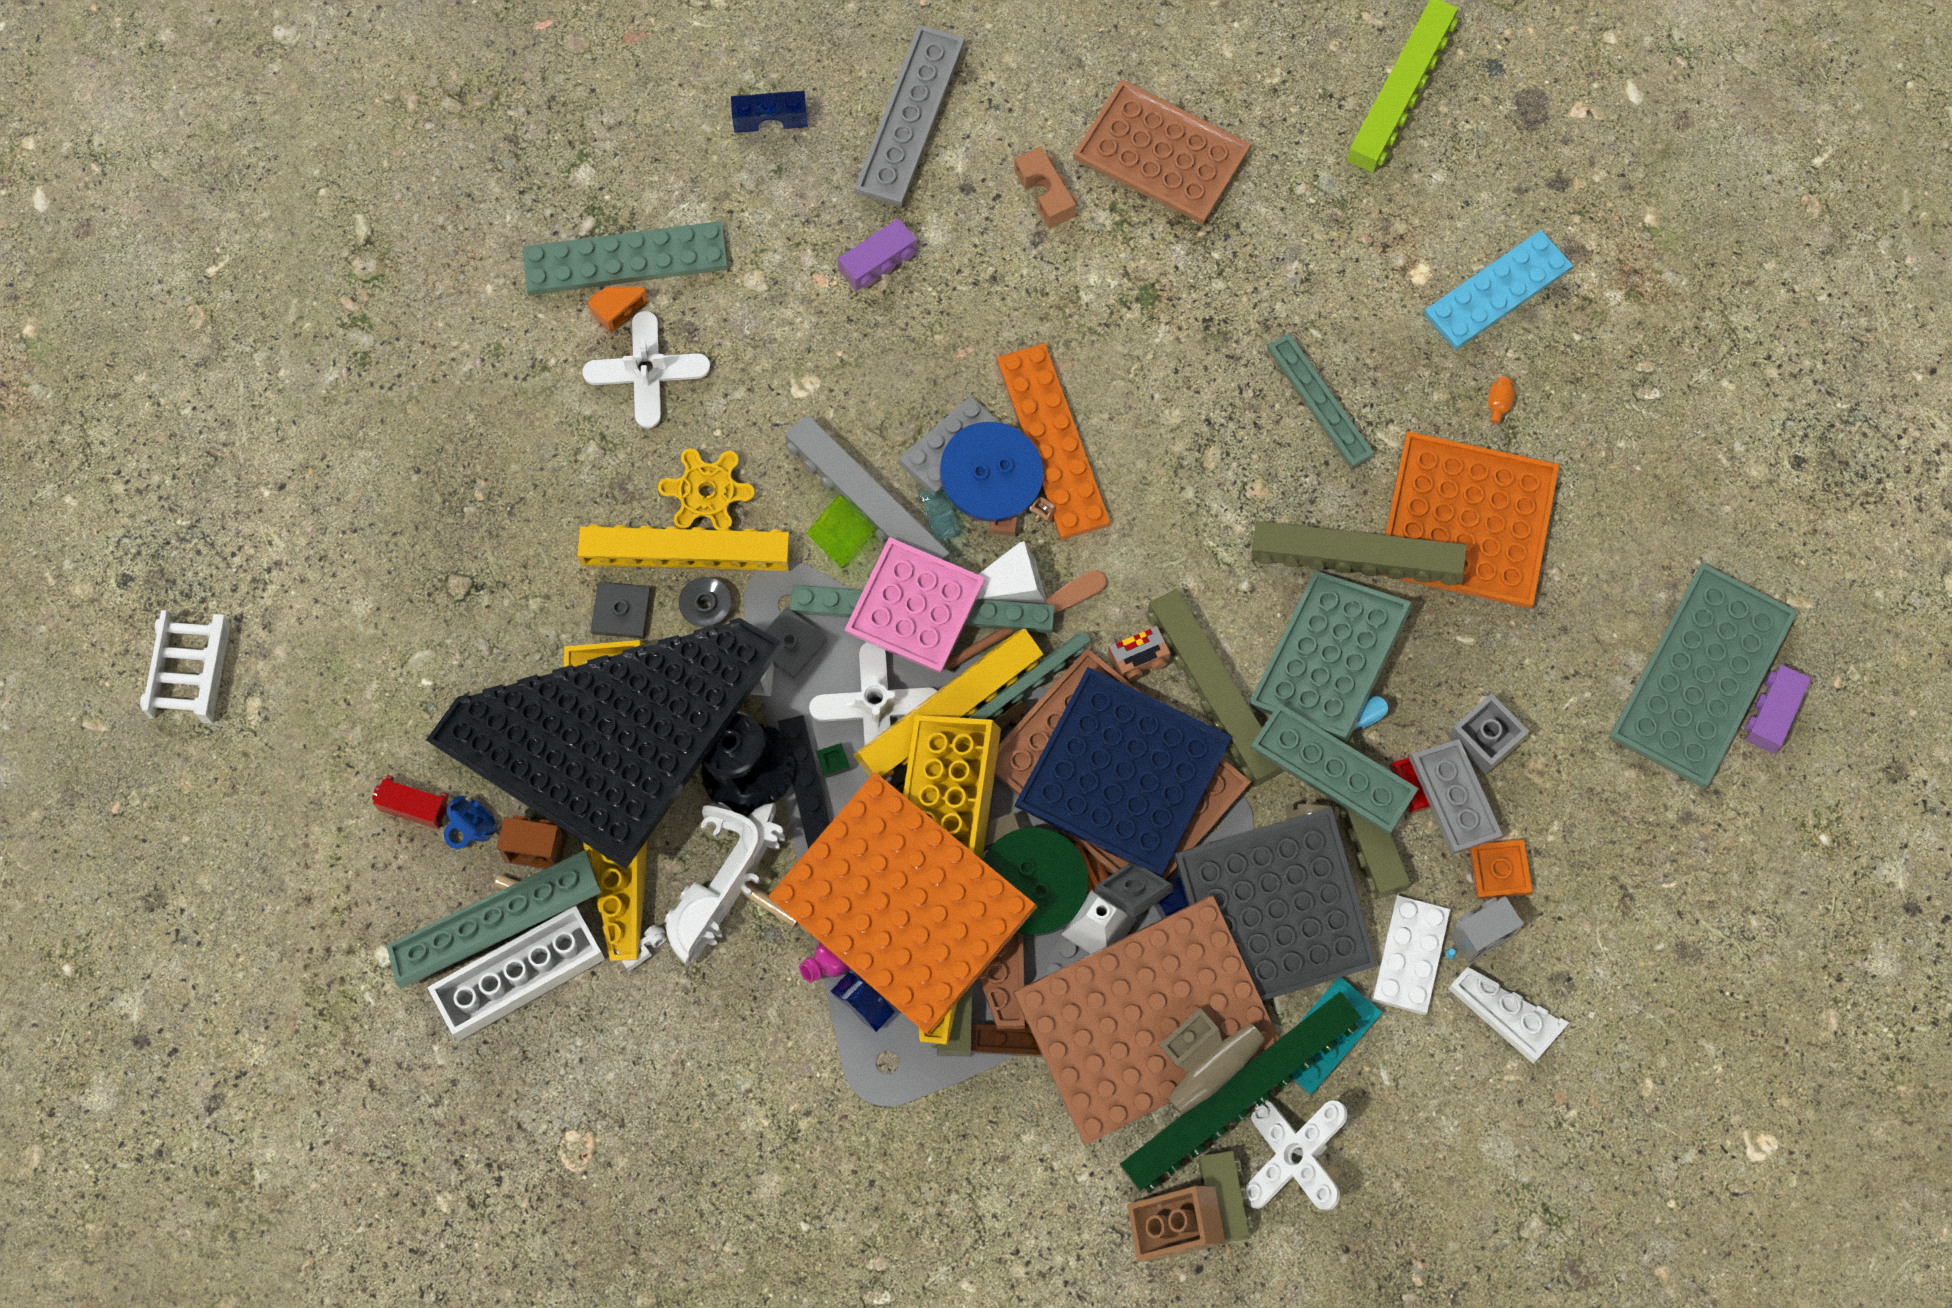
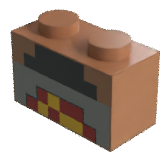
M1156 625L1108 647V657L1118 674L1126 680L1133 681L1140 678L1145 671L1150 669L1156 671L1166 666L1169 661L1170 651Z

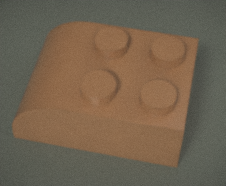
M1193 1186L1127 1204L1137 1261L1165 1259L1226 1244L1215 1186Z

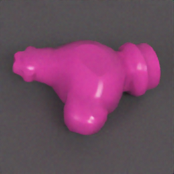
M818 941L819 944L815 949L814 957H806L804 962L799 964L801 975L809 983L820 980L822 974L834 978L843 975L848 970L852 971L850 967L820 941Z

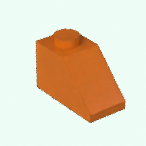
M605 287L601 292H596L592 295L588 302V307L591 315L610 333H613L648 302V298L643 287Z

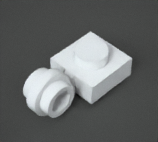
M653 925L644 932L645 937L640 939L638 960L622 961L628 971H631L652 956L646 948L648 945L656 948L666 941V931L663 927Z

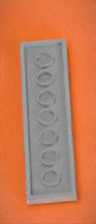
M918 25L854 188L855 194L902 207L965 44V38Z

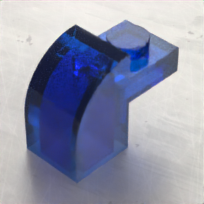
M848 972L830 991L835 998L848 1006L861 1022L875 1032L895 1013L887 1001L860 976L856 977L851 972Z

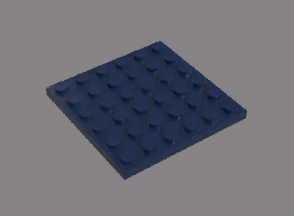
M1087 667L1022 789L1015 807L1128 863L1144 867L1162 878L1231 742L1232 736Z

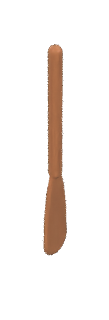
M1087 571L1046 599L1047 603L1044 604L1054 605V613H1057L1101 592L1107 584V579L1100 571ZM1007 629L995 631L950 657L945 668H954L1016 631Z

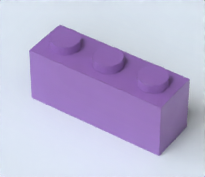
M898 218L839 257V271L856 292L861 288H867L874 283L876 278L882 274L890 273L897 264L903 260L908 261L917 252L916 238Z
M1782 664L1776 672L1771 670L1764 685L1768 686L1766 693L1759 695L1754 706L1758 711L1755 717L1750 716L1744 730L1748 731L1745 741L1775 754L1784 742L1811 678Z

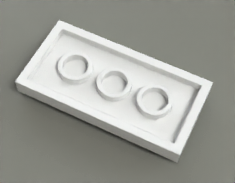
M1396 896L1372 997L1373 1002L1422 1015L1427 1014L1450 909Z

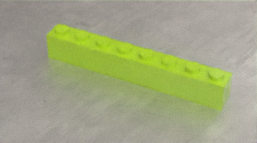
M1429 0L1352 143L1347 162L1374 173L1378 165L1382 166L1388 155V152H1386L1388 145L1391 147L1394 145L1398 136L1396 132L1398 126L1403 127L1409 114L1406 111L1408 107H1414L1419 96L1416 94L1419 88L1423 89L1429 75H1426L1429 69L1433 70L1439 59V56H1436L1438 51L1445 49L1449 40L1446 37L1448 32L1453 33L1459 19L1456 18L1458 7L1442 0Z

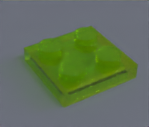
M838 494L806 534L840 568H846L878 529L843 495Z

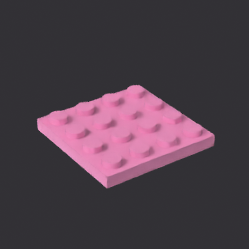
M889 537L844 631L849 635L942 674L985 583V577Z

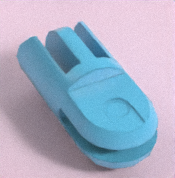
M1369 696L1353 730L1358 727L1363 730L1381 720L1387 714V702L1379 696Z

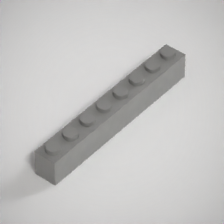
M808 414L785 433V447L788 452L794 457L798 455L803 460L804 467L811 474L815 472L821 478L820 482L828 491L833 490L838 495V500L844 507H851L856 512L855 516L864 526L868 524L874 530L873 534L881 543L887 542L888 538L891 537L950 563L949 552Z

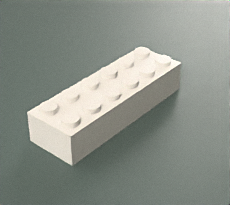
M575 905L427 988L449 1030L459 1042L602 962L605 958Z

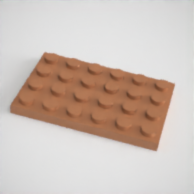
M1121 79L1073 154V159L1204 225L1248 154L1251 144Z

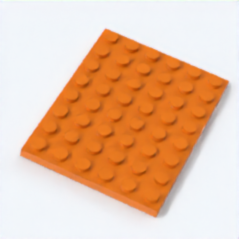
M876 772L869 777L768 896L928 1036L1037 908L1035 903Z

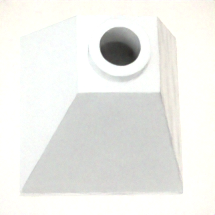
M1024 541L1018 543L978 574L985 577V583L977 599L1034 604L1047 603L1036 559Z
M1090 889L1081 909L1066 926L1061 936L1091 954L1126 937L1137 918H1133Z

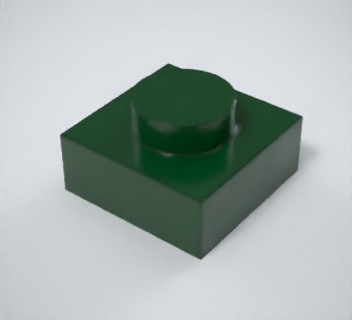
M842 743L816 751L825 778L850 770Z

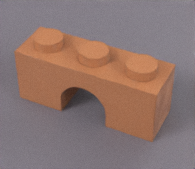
M1040 146L1014 158V171L1025 190L1033 186H1043L1048 190L1046 194L1038 197L1037 210L1049 229L1075 217L1076 206L1078 205L1076 197L1072 192L1069 193L1067 191L1064 177L1060 172L1057 173L1055 171L1054 162L1049 153L1045 154Z

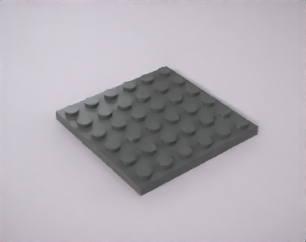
M1332 807L1174 853L1188 906L1210 895L1214 896L1261 1001L1377 966Z

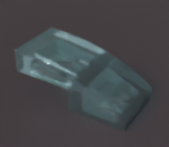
M928 490L920 492V500L927 515L933 537L937 541L960 535L950 500L944 490H941L936 496L932 495Z

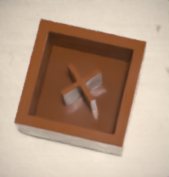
M513 815L512 818L504 817L497 850L505 863L546 869L561 862L565 839L559 827L549 820H539V823L529 821L524 816Z

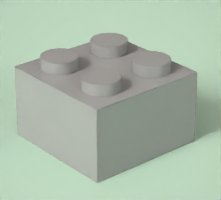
M1491 693L1453 726L1448 737L1452 741L1460 739L1468 758L1486 775L1525 740L1529 730Z
M1506 896L1499 900L1496 897L1491 898L1481 905L1482 908L1474 914L1472 910L1465 913L1458 919L1459 922L1454 925L1455 929L1450 937L1467 963L1474 961L1510 940L1524 925Z

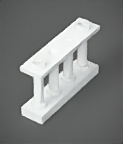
M161 610L160 619H157L155 622V633L157 635L146 692L142 694L140 700L141 709L150 719H155L157 708L191 710L202 723H213L231 624L224 615L218 614L213 615L212 623L208 625L173 623L174 619L167 610ZM171 633L207 636L209 638L208 647L204 648V650L169 647ZM166 658L202 660L204 663L203 673L193 675L164 672ZM161 684L198 685L200 688L199 695L194 700L159 697Z

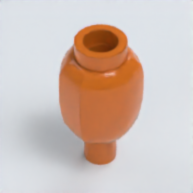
M1498 377L1497 382L1491 385L1488 407L1492 412L1490 422L1493 424H1500L1502 414L1506 413L1512 406L1515 388L1512 386L1513 381L1510 378Z

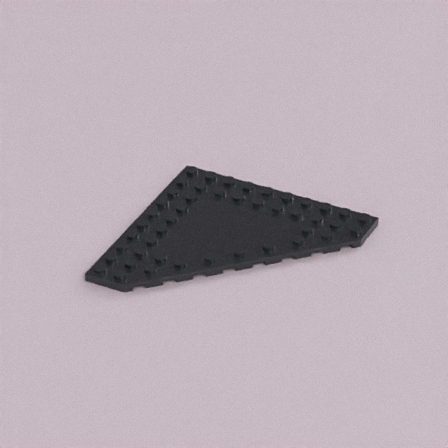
M736 618L729 620L730 623L718 627L711 625L694 630L693 634L682 637L679 635L658 640L657 644L646 647L640 645L623 650V653L610 657L604 655L587 660V663L575 667L569 665L554 669L552 673L543 676L533 675L519 679L517 683L507 686L501 684L483 689L482 693L469 696L465 694L458 696L427 737L426 741L626 870L780 653L784 644L747 621Z

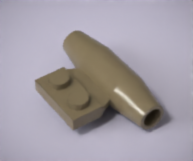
M1198 1008L1158 1044L1175 1066L1188 1071L1168 1096V1101L1183 1115L1211 1097L1248 1063L1265 1041L1263 1035L1250 1023L1222 1041L1219 1028L1201 1008Z

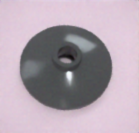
M700 577L690 581L682 589L679 596V609L686 621L698 627H708L720 623L726 618L731 608V595L728 588L721 581L711 577ZM704 602L711 604L707 609H703L701 605Z

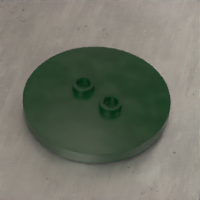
M1035 827L1012 831L998 839L989 848L983 859L987 865L1037 905L1034 912L1018 929L1017 934L1042 936L1054 933L1067 926L1085 902L1089 881L1085 861L1072 842L1054 831Z

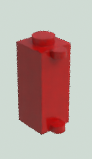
M387 775L385 779H382L380 786L377 785L374 789L372 800L378 811L439 829L448 806V793L443 792L441 796L430 794L393 782L394 777L391 775Z

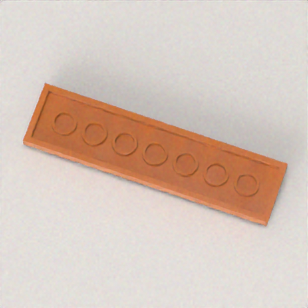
M1043 343L998 356L997 364L1021 431L1032 441L1040 454L1043 464V482L1041 487L1045 498L1056 508L1053 521L1060 540L1110 526L1108 514L1046 344Z

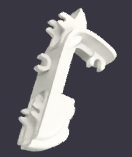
M721 802L717 805L712 803L710 806H703L702 814L704 820L701 823L702 830L705 831L708 825L713 824L716 825V829L713 832L715 838L720 836L722 828L738 833L740 838L709 887L705 888L697 882H694L691 886L687 885L681 893V902L676 909L672 908L665 918L664 922L667 923L666 933L670 945L677 957L686 966H689L691 962L694 963L707 944L712 946L718 944L713 934L722 938L719 925L741 894V890L744 894L751 896L752 891L745 887L746 883L754 881L759 884L760 880L754 872L767 848L780 849L777 843L778 839L785 841L782 827L773 823L776 813L775 803L765 804L755 809L748 818L733 812L727 805Z

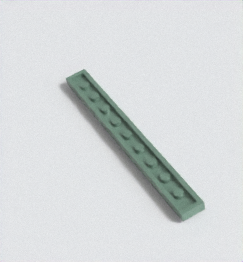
M793 585L790 610L795 614L850 618L863 590ZM977 599L964 627L1015 631L1026 629L1028 632L1052 633L1055 608L1054 605Z

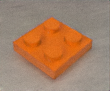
M1524 840L1493 842L1469 849L1477 900L1491 899L1493 897L1524 896L1533 893Z

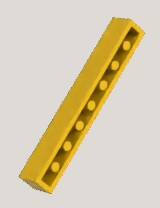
M591 524L587 527H580L577 556L581 566L789 571L791 541L789 532L779 529L759 532L756 529L733 531L729 528L706 530L702 527L684 530L674 526L666 527L665 529H655L651 526L629 528L624 525H616L611 528Z
M1026 629L1016 631L855 752L853 756L868 777L876 772L884 780L895 772L893 768L896 765L908 763L915 715L960 718L961 716L964 718L969 717L978 710L976 707L978 703L982 700L985 703L998 695L996 691L1002 685L1008 687L1018 680L1017 674L1023 669L1027 672L1039 663L1037 659L1043 655L1042 651Z

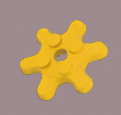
M689 448L682 452L681 462L685 466L684 475L678 479L664 478L658 484V491L661 495L676 497L681 501V508L674 516L676 527L687 529L699 517L709 518L716 530L731 527L732 520L727 512L728 506L736 501L748 502L755 494L752 485L737 483L731 478V472L737 466L739 460L735 452H723L716 462L710 464L703 462L698 451ZM704 486H710L714 489L713 493L707 496V498L699 493Z

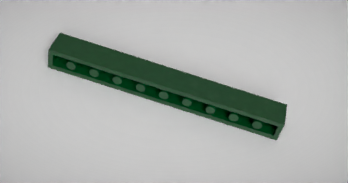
M1340 991L1245 1065L1211 1097L1181 1115L1121 1162V1169L1141 1194L1145 1190L1148 1193L1153 1192L1162 1184L1159 1179L1167 1173L1173 1176L1184 1167L1182 1161L1191 1155L1194 1159L1206 1150L1204 1144L1213 1138L1217 1141L1228 1132L1226 1127L1233 1121L1239 1124L1251 1114L1248 1110L1257 1103L1260 1107L1273 1097L1270 1094L1271 1091L1278 1086L1282 1090L1294 1080L1292 1076L1300 1069L1305 1072L1316 1063L1314 1058L1321 1052L1327 1055L1338 1046L1336 1040L1343 1035L1348 1038L1360 1028L1358 1023L1362 1017Z

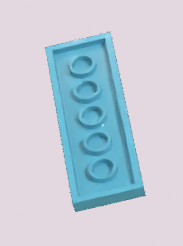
M1539 230L1425 309L1424 315L1456 351L1570 272L1573 265L1544 232Z

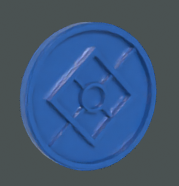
M980 422L963 428L950 439L941 457L939 474L943 490L956 508L972 518L997 522L1009 520L1020 515L1034 502L1043 482V464L1037 448L1021 431L1003 423Z

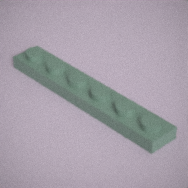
M1287 334L1269 344L1267 347L1268 352L1349 467L1353 469L1372 458L1374 452L1292 336Z
M1084 631L1074 635L1042 659L1034 668L1019 676L1018 680L999 691L998 695L979 706L978 710L967 718L986 719L990 717L993 719L1004 711L1002 706L1009 701L1013 704L1025 695L1023 691L1030 685L1034 688L1045 680L1044 675L1050 670L1054 673L1065 666L1066 662L1064 660L1070 655L1076 657L1087 649L1085 644L1091 640L1087 633Z

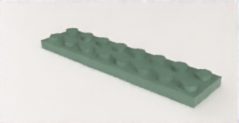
M722 221L522 246L528 296L728 270Z
M586 850L386 945L395 982L398 987L402 989L601 893L594 868Z

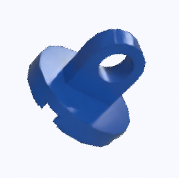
M466 796L455 797L447 806V815L451 822L444 830V839L448 846L454 849H461L471 843L472 840L480 842L489 841L497 831V826L493 825L495 819L490 811L478 801L473 799L471 802L465 800ZM455 828L463 833L462 841L454 837Z

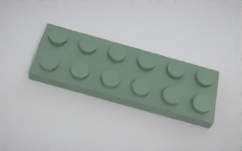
M1280 703L1250 747L1252 751L1390 835L1418 790L1414 785Z

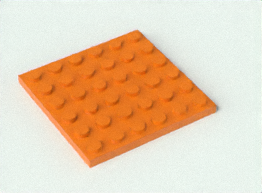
M1407 431L1385 536L1465 544L1467 548L1462 584L1445 585L1441 581L1432 580L1429 582H1418L1414 578L1406 577L1398 580L1532 609L1559 464Z

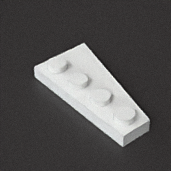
M1467 967L1448 989L1529 1061L1534 1063L1569 1022L1562 1018L1557 1019L1548 1014L1546 1009L1540 1006H1533L1522 1000V996L1502 989L1495 981Z

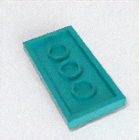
M1342 977L1338 978L1301 1021L1341 991L1362 1017L1358 1023L1360 1028L1347 1038L1343 1035L1336 1040L1338 1046L1327 1055L1323 1052L1314 1058L1316 1063L1307 1071L1303 1072L1300 1069L1292 1075L1293 1081L1310 1096L1382 1014V1011Z

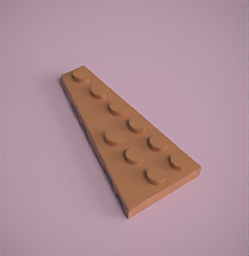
M1015 933L978 977L997 1029H1025L1024 1015L1013 994V991L1024 987L1023 935Z

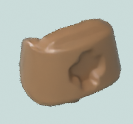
M1037 497L1028 510L1036 513L1033 518L1034 521L1038 522L1041 517L1044 521L1050 523L1056 508L1047 499Z

